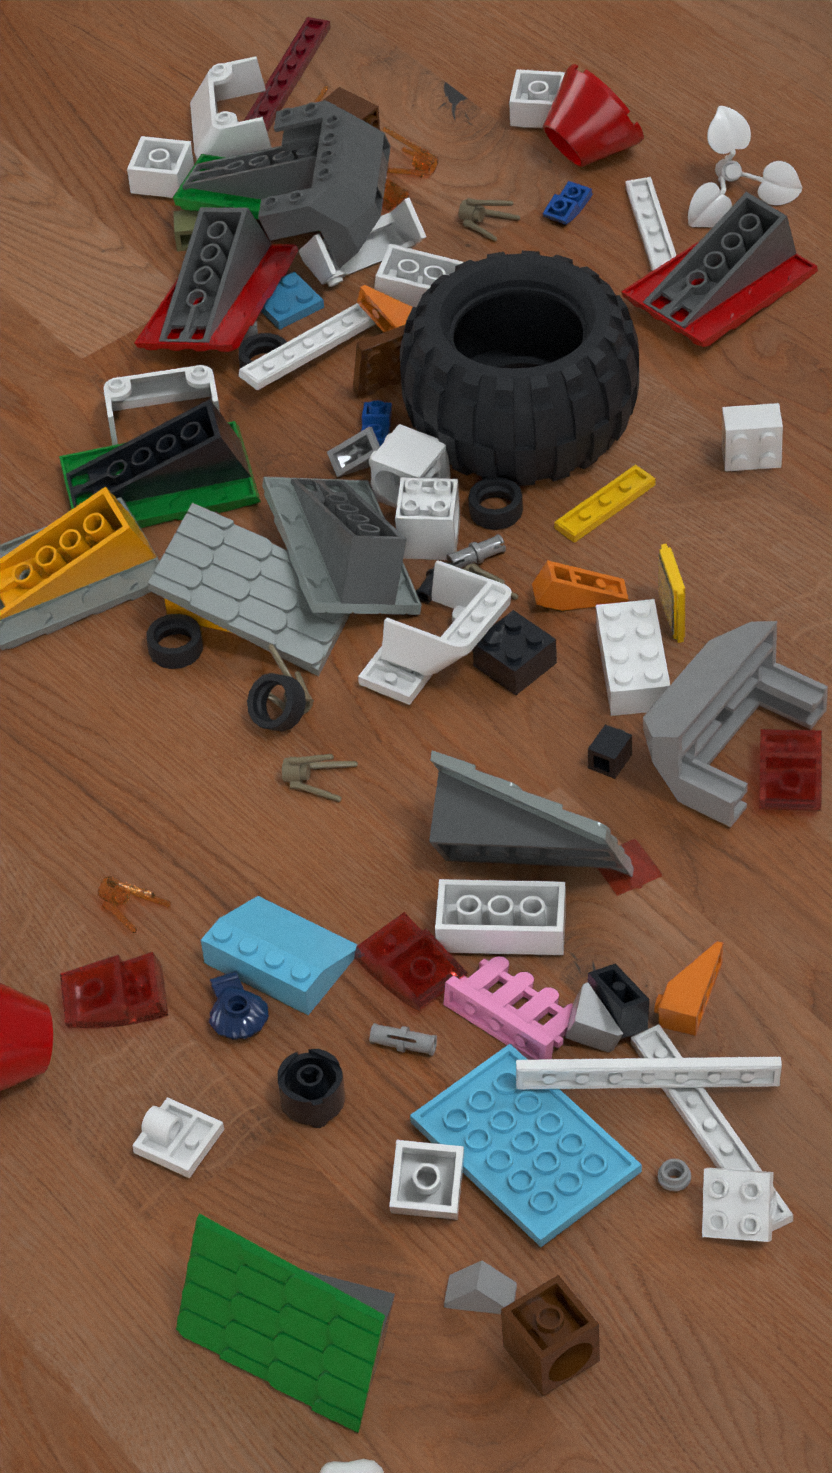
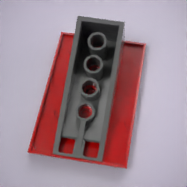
M745 192L699 242L625 288L621 293L632 305L645 310L653 318L669 325L672 330L685 335L694 344L707 347L729 330L736 329L762 308L770 306L788 291L792 292L818 272L817 265L796 253L787 215Z
M200 207L179 277L134 344L137 348L151 351L158 349H169L171 351L193 349L199 352L206 350L229 352L237 349L249 327H253L266 300L272 296L281 277L286 275L299 251L296 244H271L249 208Z

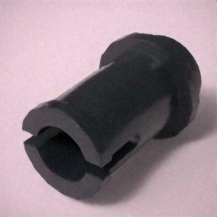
M434 567L426 572V579L419 589L416 590L419 600L425 604H429L432 601Z

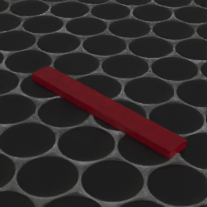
M312 17L305 19L265 85L266 91H262L244 121L263 117L268 133L275 121L276 112L283 108L331 28L330 21Z

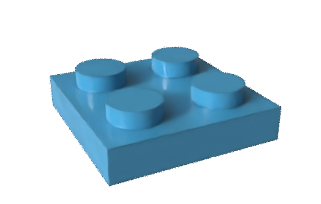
M294 271L280 279L272 296L266 300L261 312L280 330L323 309L324 300Z

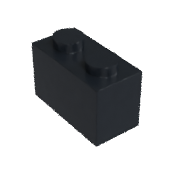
M616 963L588 973L587 983L590 984L623 1032L620 1039L648 1030L650 999Z

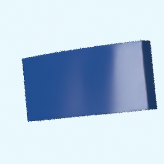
M568 181L560 195L554 194L542 213L543 217L568 224L588 203L593 195L592 189Z
M380 400L364 402L361 431L372 427L379 446L384 443L386 436L390 433L392 403Z

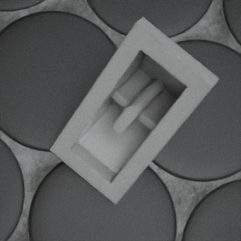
M368 427L327 451L336 476L342 477L370 467V456L380 446L372 427Z
M585 983L573 1002L565 1038L605 1052H611L615 1049L623 1032L590 984Z
M481 1260L449 1275L444 1308L501 1314L502 1308L515 1301L517 1283Z

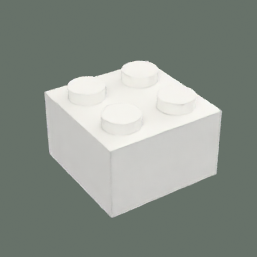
M516 69L509 101L510 126L543 128L565 72Z
M141 136L127 168L130 192L173 198L194 166L191 141Z
M779 403L722 407V454L725 471L781 468L783 425Z
M397 1140L389 1205L391 1213L458 1220L464 1146Z

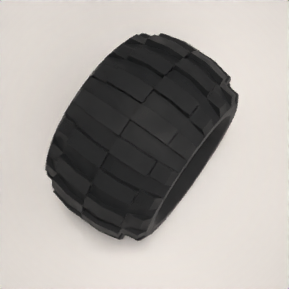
M522 250L521 254H505V252L487 254L486 259L476 262L470 259L455 266V272L449 275H441L431 284V287L422 294L417 307L412 308L406 320L400 347L403 401L413 428L416 427L417 431L438 438L439 442L445 444L449 464L452 465L454 470L466 476L474 473L477 476H481L482 480L485 478L497 479V477H503L517 482L518 486L535 485V481L548 478L554 482L569 477L570 472L574 471L575 468L586 469L595 463L598 457L606 453V450H609L614 441H618L624 433L630 415L633 413L639 390V345L628 307L621 296H616L610 285L602 280L599 274L587 266L579 268L573 265V259L560 255L549 257L540 255V251Z

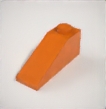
M363 285L360 287L357 303L383 332L406 324V320L413 308L412 306L369 286Z
M547 560L532 583L536 605L561 611L596 607V605L628 602L629 600L624 579Z
M715 942L668 982L663 995L658 994L654 1012L659 1014V1025L661 1028L694 1036L697 1035L723 963V942Z

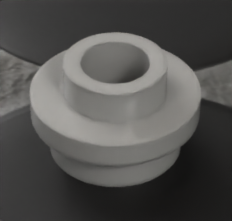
M669 1159L658 1170V1182L666 1190L680 1191L690 1184L691 1171L685 1162L680 1159Z

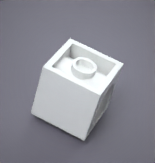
M401 424L386 436L384 443L377 451L371 454L369 459L372 477L371 486L376 500L394 508H397L401 477L450 479V466L446 445L439 442L438 438Z
M401 477L395 522L396 529L407 539L403 559L447 560V554L457 552L460 527L458 479Z

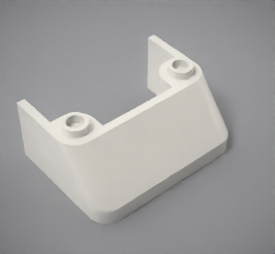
M256 56L214 65L208 71L193 96L190 106L194 153L197 160L201 154L231 157L272 148L263 117L238 122L236 114L228 111L218 113L217 101L266 91Z
M407 198L390 213L380 217L360 251L340 269L325 239L321 238L320 233L313 236L299 250L302 261L322 285L328 284L329 287L343 282L342 277L381 262L389 243L412 249L425 239L426 235L410 198Z
M204 365L116 377L110 379L104 385L112 445L118 444L113 411L211 397L212 403L220 412L213 371Z
M437 560L434 567L432 601L454 608L452 612L453 623L439 637L386 618L384 620L381 658L423 675L438 673L472 651L510 605L511 589L500 582Z

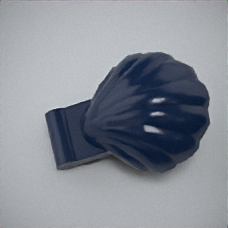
M237 971L210 979V984L217 1001L209 1014V1023L215 1032L222 1037L232 1040L248 1039L255 1033L260 1032L269 1017L268 1005L258 995L244 990Z

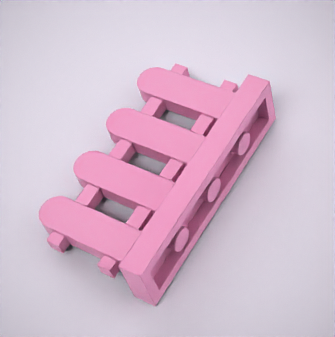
M497 956L490 961L483 959L479 962V970L469 978L463 975L458 979L453 975L445 982L443 1005L506 1045L511 1044L527 1059H552L553 1046L559 1048L563 1045V1037L567 1032L573 1003L562 1008L557 1005L559 993L554 988H544L540 992L532 989L534 977L528 972H520L514 977L508 974L509 961L506 958ZM498 981L504 984L493 994L488 991ZM523 996L529 1000L519 1009L513 1007ZM548 1012L554 1015L544 1025L537 1022Z

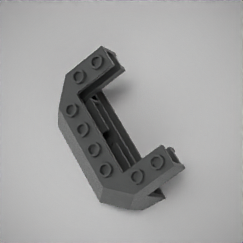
M326 100L316 103L311 102L294 108H285L276 112L274 124L275 132L284 131L281 144L284 151L288 152L318 145L312 188L261 199L258 217L270 241L321 230L340 269L360 251L381 217L390 143L384 132Z

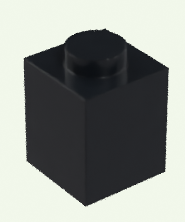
M605 724L588 748V769L616 779L632 756V735L622 729H616Z

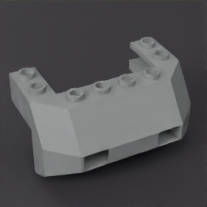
M777 621L749 622L709 640L643 717V731L652 762L677 801L729 827L736 822L747 808V803L741 801V799L747 793L748 783L710 766V763L760 705L804 727L812 729L827 711L828 686L776 663Z

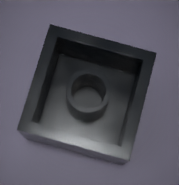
M514 610L493 625L473 648V666L514 695L519 694L557 663L556 639Z

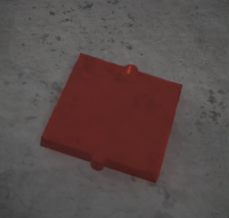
M636 839L620 845L625 850L624 854L632 860L631 864L634 867L632 877L613 868H597L617 896L635 888L641 889L644 884L662 877L660 870Z

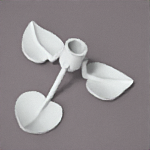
M718 106L707 133L708 143L715 152L720 154L730 152L715 167L716 175L719 177L718 181L721 184V191L712 182L705 183L696 190L688 211V224L691 227H714L732 207L731 200L724 195L726 192L725 180L732 182L741 176L762 182L758 188V196L762 201L771 205L789 203L802 192V185L795 169L786 162L774 161L764 168L763 177L742 172L740 164L732 160V158L736 154L735 149H744L749 145L751 139L750 127L742 115L725 106Z

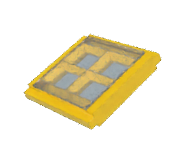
M661 544L658 554V595L673 639H677V642L681 643L684 642L685 586L671 547L668 548L667 544Z

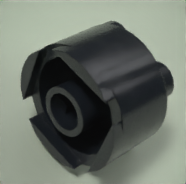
M308 1049V1053L299 1055L298 1052L289 1055L278 1069L281 1109L283 1113L297 1123L311 1125L314 1128L324 1127L329 1120L339 1114L345 1103L344 1078L340 1063L334 1055L321 1049Z

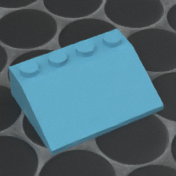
M260 896L251 899L219 918L201 939L205 964L225 974L237 971L241 982L306 1015L312 1012L362 950L361 946Z

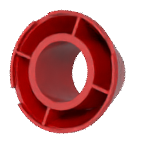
M572 64L566 69L543 124V130L552 144L568 160L579 167H584L640 144L644 139L643 131L638 122L633 124L627 116L630 110L623 101L587 69L582 73L576 70L579 67L578 65Z
M0 983V1091H3L46 1072L53 1050V1022L50 1009L46 1003Z

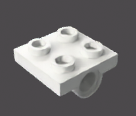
M381 646L358 676L359 685L410 705L432 675H423L417 671L382 659Z
M167 1097L161 1107L152 1106L147 1111L142 1122V1133L132 1145L133 1152L190 1178L224 1131V1125L222 1121Z
M705 1168L702 1237L771 1241L772 1221L775 1219L777 1211V1194L773 1190V1172Z

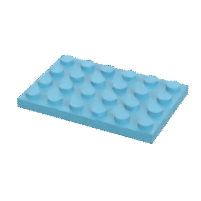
M508 1044L412 1113L410 1120L431 1143L464 1146L463 1173L531 1239L542 1247L642 1172V1164L560 1089H516V1060L528 1059L511 1044Z

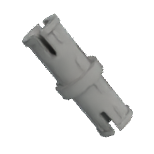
M497 534L479 543L475 541L469 543L467 548L447 554L446 559L447 561H452L448 564L458 568H463L473 563L478 565L490 556L505 552L506 546L500 545L504 543L501 535Z
M373 1023L369 1041L372 1044L376 1043L395 1047L398 1052L404 1053L406 1050L433 1056L437 1046V1035L410 1031V1028L402 1026L399 1029ZM391 1036L416 1040V1043L392 1039Z

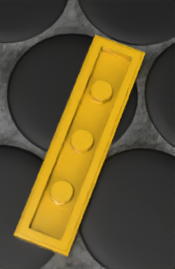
M635 464L554 522L555 530L572 542H577L656 485L655 478Z

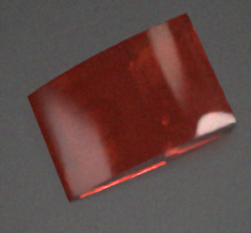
M761 729L759 809L821 811L822 731Z
M405 912L356 946L354 958L393 995L418 1011L445 992V982L453 975L461 979L468 974L427 928L422 931Z
M153 952L123 961L118 954L60 974L65 1025L68 1028L119 1027L147 1022L169 1015L162 965Z

